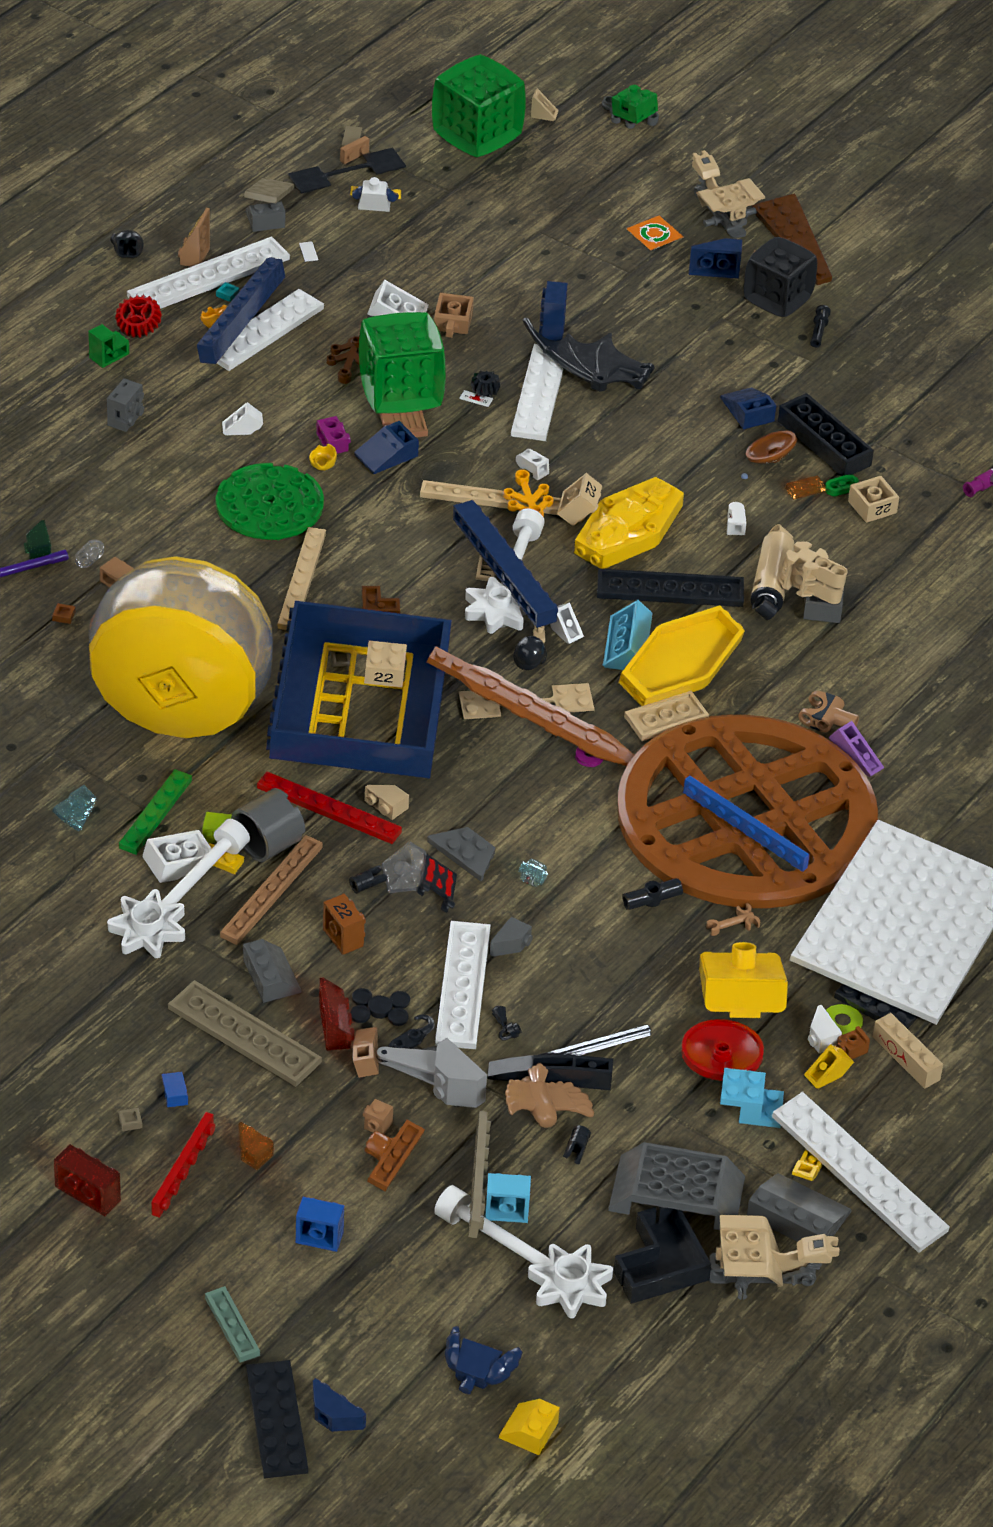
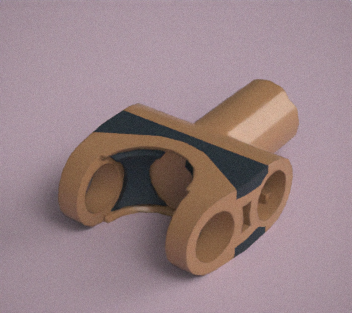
M814 691L809 696V702L816 709L804 708L798 715L799 720L804 725L821 732L830 731L833 724L843 727L851 721L857 727L859 721L858 715L842 710L845 704L840 697L821 691ZM814 697L820 698L821 701H816ZM803 714L808 715L810 719L805 718Z

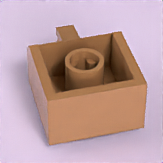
M440 293L434 322L439 331H446V337L452 338L454 333L468 334L473 315L474 297Z

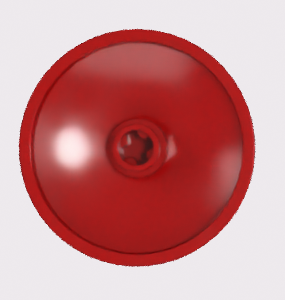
M715 1019L698 1023L690 1028L683 1037L681 1053L684 1062L691 1070L703 1077L723 1081L724 1068L756 1071L763 1060L764 1046L759 1035L748 1026L731 1020Z

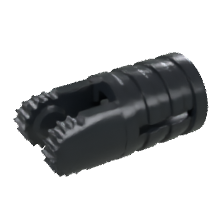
M380 865L349 878V883L354 893H360L365 889L388 880V876L384 873L374 877L382 870Z
M581 1125L574 1126L563 1155L567 1159L572 1152L577 1153L574 1163L578 1165L582 1160L591 1135L587 1127Z

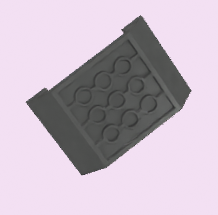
M643 1142L621 1155L608 1211L629 1215L632 1202L678 1209L704 1215L715 1216L714 1229L720 1230V1215H738L745 1175L727 1156Z

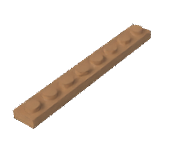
M305 835L222 929L220 937L238 945L322 849V842Z

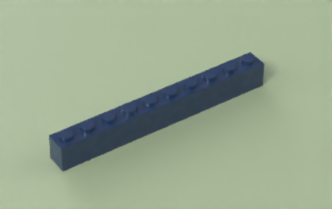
M266 258L198 342L197 349L200 363L216 364L283 281L285 271L282 259Z
M474 500L453 505V520L502 584L510 590L512 597L536 628L556 622L558 614L556 603H553L548 593L541 588L539 581L534 579L531 571L527 570L523 561L515 554L514 549L510 548L506 539L502 538L498 529L492 525L489 517L485 516L482 512L481 507Z

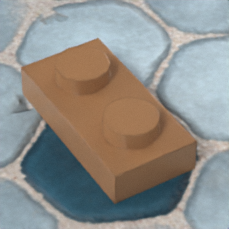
M364 136L341 147L340 162L346 164L368 153L369 138Z

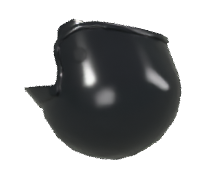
M527 636L522 638L515 646L513 658L515 664L520 669L532 670L539 664L545 663L547 652L540 638Z

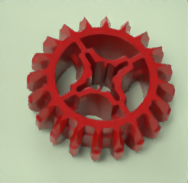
M136 294V297L130 296L129 300L124 299V303H119L115 319L122 333L125 332L127 336L131 334L133 338L138 335L141 338L143 334L147 336L148 332L153 333L154 329H158L162 313L155 299L152 300L150 296L146 298L144 294L139 297Z

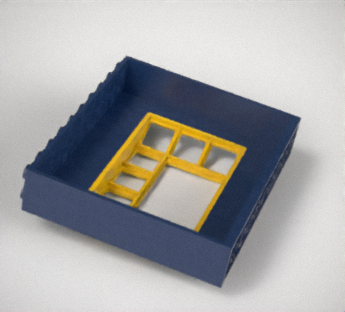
M295 601L294 608H290L289 619L291 621L288 620L286 632L288 633H285L284 644L287 646H283L282 657L284 659L280 660L279 670L282 672H278L277 683L280 685L275 687V697L277 699L273 698L272 710H275V712H271L270 723L272 725H268L267 737H271V739H267L266 750L270 751L269 758L430 778L445 672L427 663V660L435 647L448 652L452 620ZM369 641L407 645L405 657L407 665L402 687L365 684V677L354 676L356 657L358 654L367 655ZM329 651L351 654L348 675L326 672ZM325 680L347 683L345 695L323 693ZM353 684L403 690L395 744L344 737ZM321 701L343 703L342 716L319 714ZM317 723L339 724L338 737L316 734Z

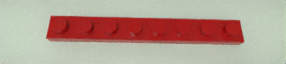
M268 771L257 782V789L265 792L273 788L280 789L288 794L287 799L289 802L390 844H393L402 833V827Z

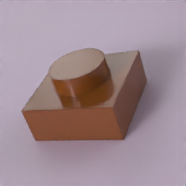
M57 603L52 615V621L71 624L76 612L75 606Z

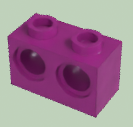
M337 416L317 420L316 434L323 447L331 444L335 447L337 454L347 452L349 450V443H351L350 435L345 432L344 425Z

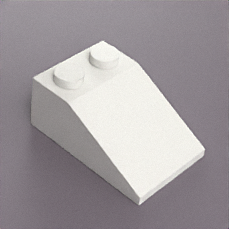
M384 280L375 292L368 315L379 316L403 312L426 313L428 304Z
M195 830L147 839L142 857L158 881L162 883L178 880L187 875L212 848L201 832Z

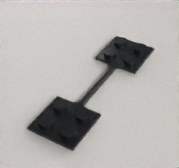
M392 147L364 154L363 157L367 163L323 173L319 166L288 173V176L300 193H307L331 186L327 179L329 176L365 167L372 168L377 175L405 168L406 165Z

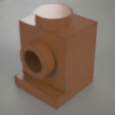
M857 1026L855 1030L839 1036L836 1047L843 1049L851 1059L868 1053L870 1039L860 1026Z

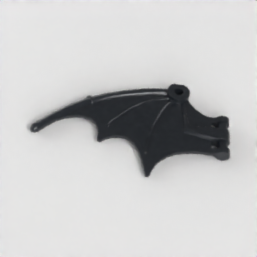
M527 317L523 319V324L544 354H547L552 360L575 376L589 382L590 387L599 392L605 391L608 384L613 382H628L634 388L641 389L655 369L652 363H641L619 352L612 343L611 333H608L596 342L588 344L578 342L570 334H567L562 340L554 341L540 335Z

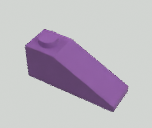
M852 721L839 728L829 737L834 744L840 747L858 764L868 777L884 768Z

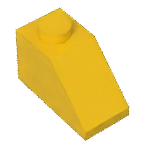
M830 1044L804 1075L815 1088L819 1089L841 1078L854 1061L843 1049Z

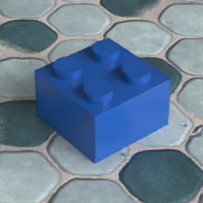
M302 1197L296 1215V1243L337 1252L344 1233V1205Z

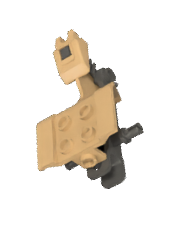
M705 150L702 151L701 156L693 153L692 167L699 174L698 177L701 178L698 179L701 184L694 187V194L699 199L702 207L707 206L714 215L711 219L703 221L704 226H717L721 223L731 238L745 237L746 231L742 226L747 224L746 218L749 215L757 213L755 207L746 209V207L754 205L761 199H765V196L750 178L719 187L714 177L720 176V171L713 156L709 155Z
M720 1215L721 1243L720 1247H716V1253H712L709 1257L711 1263L709 1282L720 1284L736 1282L735 1288L738 1290V1298L740 1300L742 1297L743 1300L747 1298L746 1289L750 1283H776L778 1287L783 1286V1283L792 1284L793 1286L796 1284L811 1286L816 1280V1270L820 1269L822 1263H831L832 1257L839 1256V1247H832L838 1245V1237L826 1236L825 1234L804 1237L797 1242V1250L780 1253L766 1217ZM720 1260V1265L716 1264L715 1261Z

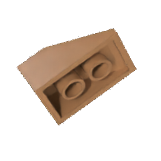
M210 208L205 209L188 237L184 239L182 248H179L178 257L180 258V265L192 267L203 263L209 252Z

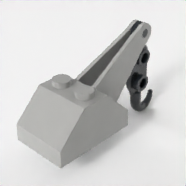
M421 1014L414 1017V1020L423 1019L427 1021L426 1026L410 1029L393 1039L389 1047H380L377 1050V1061L380 1064L392 1067L434 1085V1095L446 1105L476 1108L486 1100L487 1074L448 1038L437 1043V1051L413 1049L421 1044L427 1034L434 1028V1020L428 1015Z

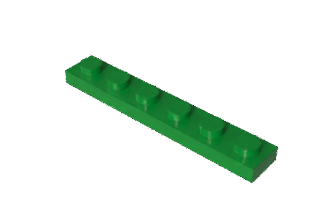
M176 769L171 773L121 839L119 849L137 855L147 839H149L191 783L192 775Z

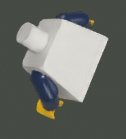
M373 177L370 180H364L362 186H351L350 195L354 199H359L358 209L389 212L390 202L401 199V190H392L388 188L387 182L379 181L378 178Z

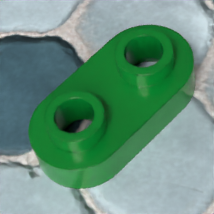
M854 475L830 479L826 482L825 492L830 496L849 493L850 485L859 483V479Z

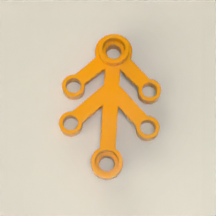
M518 470L515 473V481L521 486L524 495L515 492L512 488L504 489L503 497L510 500L508 501V510L514 512L523 509H533L544 517L543 510L546 507L553 506L554 500L552 496L547 495L549 493V486L547 484H540L532 495L528 485L529 472ZM542 495H546L539 505L535 504ZM518 501H521V502L527 504L528 507H527V506H524V505H522V504H519Z

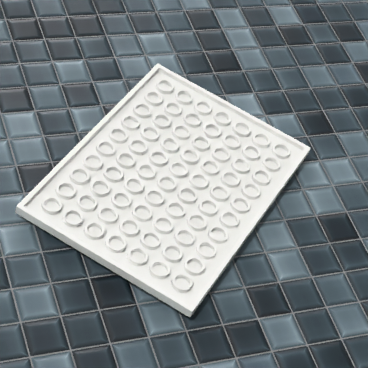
M877 820L791 954L790 961L937 1025L993 931V868Z

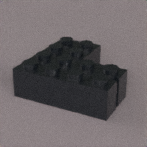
M659 1206L656 1224L657 1210L655 1207L637 1212L636 1230L645 1247L616 1255L614 1262V1274L620 1285L623 1286V1291L630 1304L709 1281L711 1263L682 1210Z

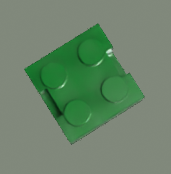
M630 85L612 97L613 115L638 124L658 111L657 94L647 89L641 90V87L637 85Z

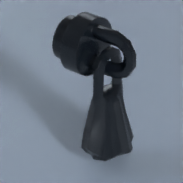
M495 1006L492 1010V1015L503 1027L499 1032V1038L502 1041H506L512 1037L514 1039L519 1037V1034L522 1033L517 1022L507 1024L506 1007ZM505 1032L508 1036L503 1037L502 1034Z

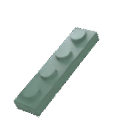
M224 1286L205 1293V1299L239 1363L260 1356V1349L226 1287Z

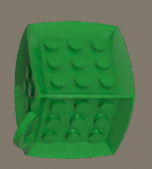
M480 54L457 63L435 79L432 97L433 129L456 148L478 158L503 147L522 133L526 109L525 83L502 64Z
M403 312L363 319L359 337L360 374L365 395L374 412L389 414L407 413L441 406L446 379L445 353L439 329L430 314L425 312Z

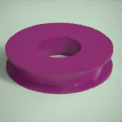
M579 748L576 749L575 758L583 766L595 767L603 762V759L594 756L588 757L585 755L587 752Z

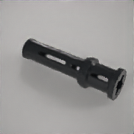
M819 305L816 308V316L813 320L815 326L810 341L811 346L815 348L821 346L824 328L829 322L828 317L831 314V310L826 305Z

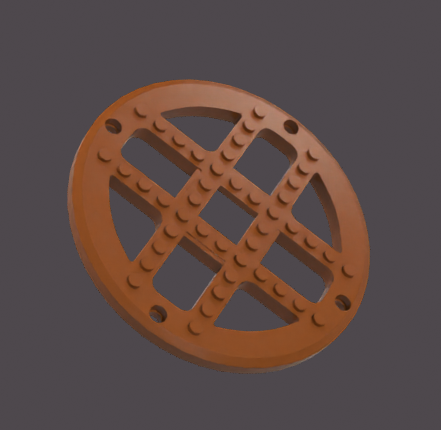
M718 715L699 718L679 724L655 736L628 763L620 781L617 802L618 821L627 845L638 860L655 876L664 882L679 878L683 892L712 903L731 907L739 906L741 908H745L746 903H749L751 908L785 907L803 903L831 892L878 820L877 802L872 786L858 764L846 752L825 737L807 728L787 721L755 715ZM742 742L772 746L793 754L771 763L763 764L752 756ZM703 747L715 748L735 773L710 782L687 753ZM667 767L683 788L685 779L690 775L725 799L755 790L769 807L770 811L754 816V818L781 836L786 835L793 844L807 852L810 865L803 872L799 869L790 872L780 869L760 843L748 837L745 833L733 827L730 823L718 817L686 794L648 807L647 796L653 781L662 769ZM815 772L825 774L835 785V787L797 801H793L781 787L784 783ZM846 809L848 811L846 830L835 848L830 850L808 823ZM701 815L714 832L682 844L673 845L667 842L658 830ZM727 853H733L743 861L754 876L725 873L708 868L700 863Z

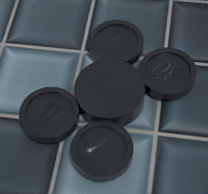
M359 988L353 992L352 1001L357 1006L351 1009L350 1018L354 1022H367L370 1019V1015L378 1019L388 1017L389 1022L395 1026H402L408 1022L409 1015L404 1008L409 1006L410 996L406 992H394L390 999L382 995L372 997L371 991L365 988Z

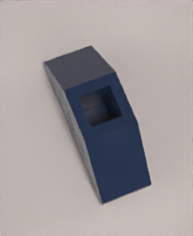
M316 1378L313 1380L314 1418L317 1422L331 1432L363 1430L366 1427V1413L362 1408L350 1403L345 1396L333 1391L328 1384L322 1383Z

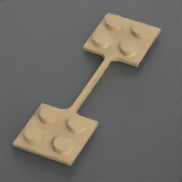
M589 683L552 685L553 696L551 698H541L548 703H555L556 707L559 706L568 712L594 711ZM459 691L463 719L501 717L500 704L487 700L472 691Z

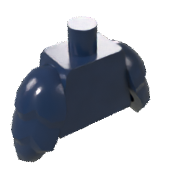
M459 1326L453 1327L446 1339V1362L449 1368L456 1372V1379L462 1381L459 1390L465 1394H471L474 1386L485 1389L488 1384L496 1385L508 1379L511 1372L518 1367L523 1354L522 1350L517 1347L503 1355L502 1351L463 1338L460 1348Z

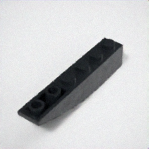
M562 1054L506 1058L489 1062L487 1079L521 1081L529 1076V1068L541 1063L548 1069L546 1083L571 1082L574 1087L611 1091L614 1058Z

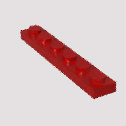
M205 1112L151 1201L153 1216L160 1218L163 1211H167L170 1199L178 1193L180 1183L187 1178L190 1166L196 1163L199 1151L204 1150L208 1136L213 1135L216 1127L214 1124V1114Z

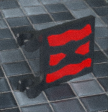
M426 854L424 855L421 879L416 892L421 896L430 889L444 898L441 910L447 913L449 907L453 908L455 906L453 897L457 874Z

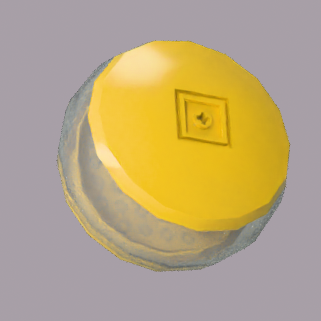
M175 556L144 562L120 577L108 589L90 622V671L104 700L127 720L154 733L181 738L215 735L247 714L271 677L273 666L272 626L259 597L236 575L206 561Z

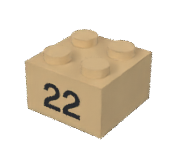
M585 473L563 491L557 514L572 526L578 522L581 523L589 513H594L597 510L602 485Z
M878 476L850 485L848 502L867 523L896 514L899 496L882 476Z
M369 641L364 683L402 687L407 645Z

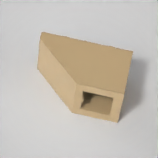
M396 785L365 786V801L391 820L409 809V795Z

